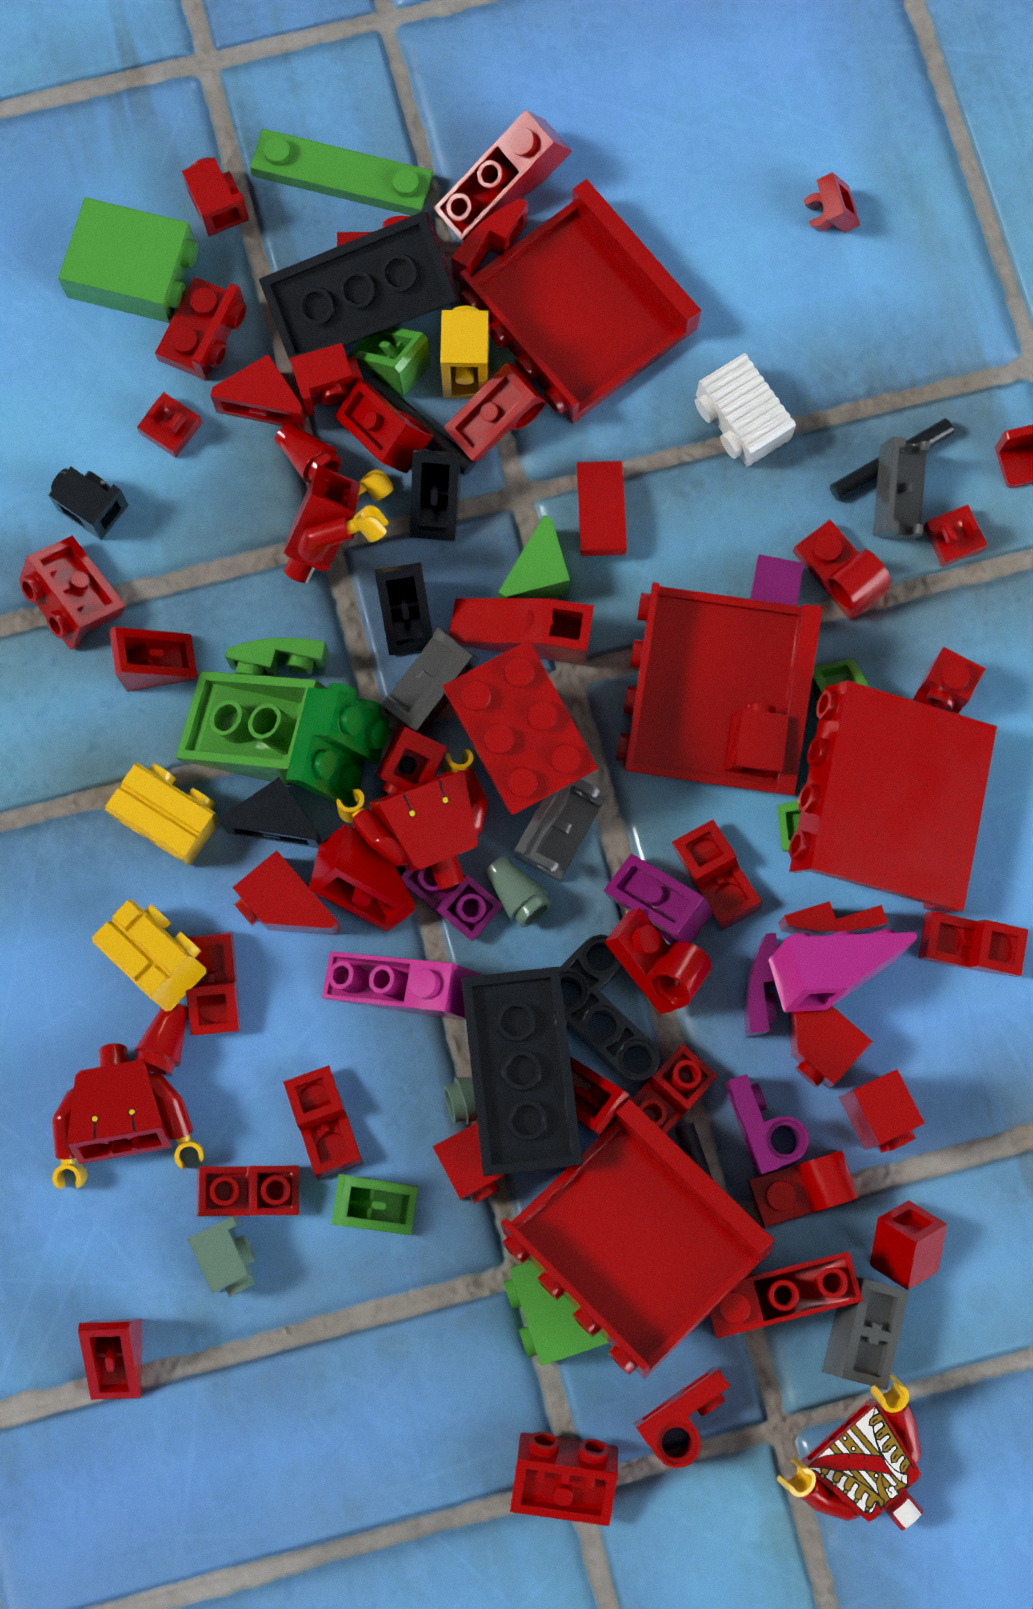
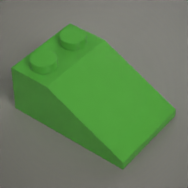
M200 671L175 758L183 762L269 782L280 777L285 785L298 786L286 780V775L308 687L328 688L317 680Z

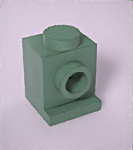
M232 1216L188 1238L211 1292L218 1293L226 1290L228 1297L236 1295L256 1284L252 1277L254 1272L250 1264L257 1260L246 1236L243 1234L237 1237L234 1230L243 1226L237 1216Z

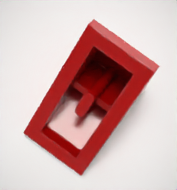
M268 354L212 387L210 396L216 413L278 426H284L292 422L303 431L305 429L306 420L302 405Z
M124 627L109 629L115 673L127 692L193 681L198 678L191 634Z
M570 1056L578 1124L598 1138L629 1094Z
M142 1319L92 1320L79 1323L78 1334L91 1400L140 1398L142 1391Z

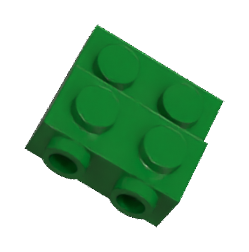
M329 683L328 689L308 687L286 780L337 805L336 800L340 799L345 807H353L355 799L352 790L360 788L363 764L380 763L382 750L388 739L390 720L380 714L382 708L380 703L369 699L355 698L357 690L351 686Z

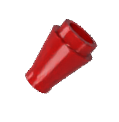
M292 422L285 424L277 432L275 443L283 450L305 483L310 484L318 464L338 473L341 467V459L337 456L335 447L303 431Z
M177 1004L171 1011L167 1012L160 1007L155 1018L135 1047L134 1051L138 1054L136 1060L145 1061L149 1072L171 1076L174 1067L180 1066L188 1017L187 1007Z

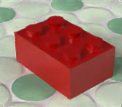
M529 639L442 685L447 699L510 815L522 811L598 769Z

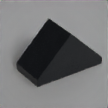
M413 450L410 511L411 538L455 541L462 477L460 453Z
M421 562L375 569L389 655L423 650L433 637Z
M280 777L224 814L221 824L228 834L318 848L322 840L317 829Z

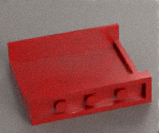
M587 179L572 189V202L472 277L465 269L459 273L460 293L458 295L462 304L475 307L479 311H488L489 335L501 349L507 346L516 357L515 364L519 371L529 382L535 379L545 391L543 393L544 399L553 412L557 415L564 413L572 424L698 329L701 309Z
M652 582L650 593L641 592L637 620L646 622L643 640L634 639L630 667L639 668L636 687L627 686L623 714L632 715L630 732H620L616 760L625 761L624 771L795 796L823 607L808 604L794 606L659 586L660 583ZM750 703L771 705L776 707V714L789 715L783 772L772 778L726 771L732 716L742 708L747 709V704Z
M849 680L825 687L816 707V715L819 718L816 736L812 740L807 753V761L810 764L807 782L803 786L798 799V808L801 811L798 828L793 834L789 845V855L792 858L789 872H813L924 903L923 909L941 913L964 911L997 726Z
M629 1099L616 1112V1122L581 1154L583 1165L568 1167L513 1221L510 1222L505 1218L501 1222L503 1233L507 1237L502 1244L519 1263L523 1265L529 1260L542 1273L537 1277V1280L555 1300L558 1301L564 1296L577 1309L572 1314V1317L587 1334L593 1338L599 1332L612 1345L608 1354L626 1374L630 1375L636 1370L645 1379L772 1252L774 1239Z

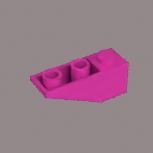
M883 929L872 934H854L852 931L845 930L823 936H811L808 932H799L788 936L768 960L783 1012L829 1009L894 963L918 939L916 932L895 933L893 929Z
M330 951L322 998L425 1016L466 1020L461 978L480 976L481 974L448 962Z

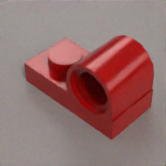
M505 363L443 428L471 461L479 462L510 429L519 430L531 423L542 412L547 401L517 367Z
M358 379L334 415L380 463L405 474L412 468L413 450H424L433 437L432 432L410 415L395 408L371 384L361 379Z
M828 520L807 536L793 549L795 556L801 563H804L805 568L850 621L886 595L889 590L891 578L879 558L866 549L858 553L831 520Z
M641 908L628 911L605 941V944L660 1015L687 1006L712 969L709 956L695 944L677 942L668 945Z
M843 1150L747 1180L762 1227H768L859 1198Z
M714 1366L633 1424L663 1464L672 1468L688 1466L698 1457L701 1449V1438L688 1416L696 1410L700 1416H704L717 1408L726 1400L722 1392L728 1389L730 1385L720 1370ZM673 1427L682 1428L688 1434V1445L679 1454H669L662 1447L663 1435Z

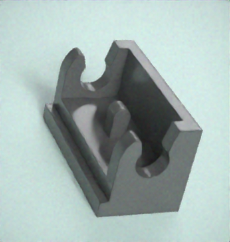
M892 437L880 445L873 536L919 540L923 536L921 518L926 454L929 453L930 442L921 441L919 444H907L906 438Z
M437 628L431 640L390 695L385 698L382 705L415 732L425 734L449 702L442 689V685L474 669L480 658L442 629Z
M579 779L542 799L514 850V858L560 882L605 798L600 796L601 791Z
M856 1277L863 1301L836 1308L822 1372L870 1386L876 1385L878 1388L888 1390L889 1375H891L909 1290Z

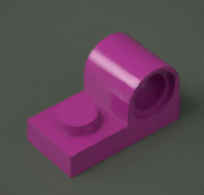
M632 853L603 890L611 900L629 911L641 908L661 936L671 944L677 942L692 943L713 914V909L704 896Z
M745 1074L724 1083L756 1176L795 1162L805 1154L809 1144V1136L805 1126L799 1120L783 1116L764 1122L761 1111L767 1110V1105L758 1082L750 1084L748 1075ZM777 1127L787 1128L794 1136V1148L789 1154H780L771 1145V1135Z

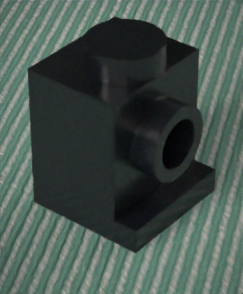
M73 467L65 468L57 474L52 482L51 492L48 495L59 512L100 540L104 538L129 505L121 489L114 484L110 488L95 473L88 471L83 475Z

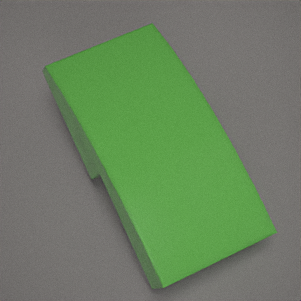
M292 637L268 638L227 648L225 658L230 668L235 670V674L277 677L280 662H284L287 669L298 673L311 674L313 669L325 671L329 651L324 641Z

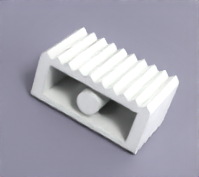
M743 353L698 382L697 398L695 399L698 412L706 422L710 423L714 420L723 433L720 439L726 452L733 459L740 457L746 467L751 466L754 462H757L792 439L796 427L795 421L785 410L784 405L780 404L779 398L769 388L768 383L764 381L763 376L759 374L758 369L754 367L747 354Z

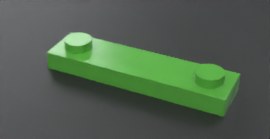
M263 128L250 166L253 177L410 216L425 210L434 179L433 170Z

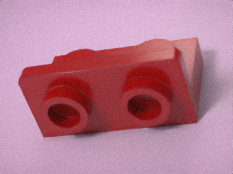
M194 276L180 303L179 309L176 310L155 351L157 360L206 381L212 368L218 369L222 364L227 351V344L225 342L232 329L238 330L244 320L247 307L244 303L240 287L230 283L226 290Z
M73 535L26 556L19 579L21 590L28 601L36 603L45 615L51 632L57 638H62L69 649L72 650L79 647L85 633L123 614L126 605Z
M548 1432L521 1433L510 1512L610 1526L618 1476V1447L608 1445L597 1439L580 1441L559 1438Z

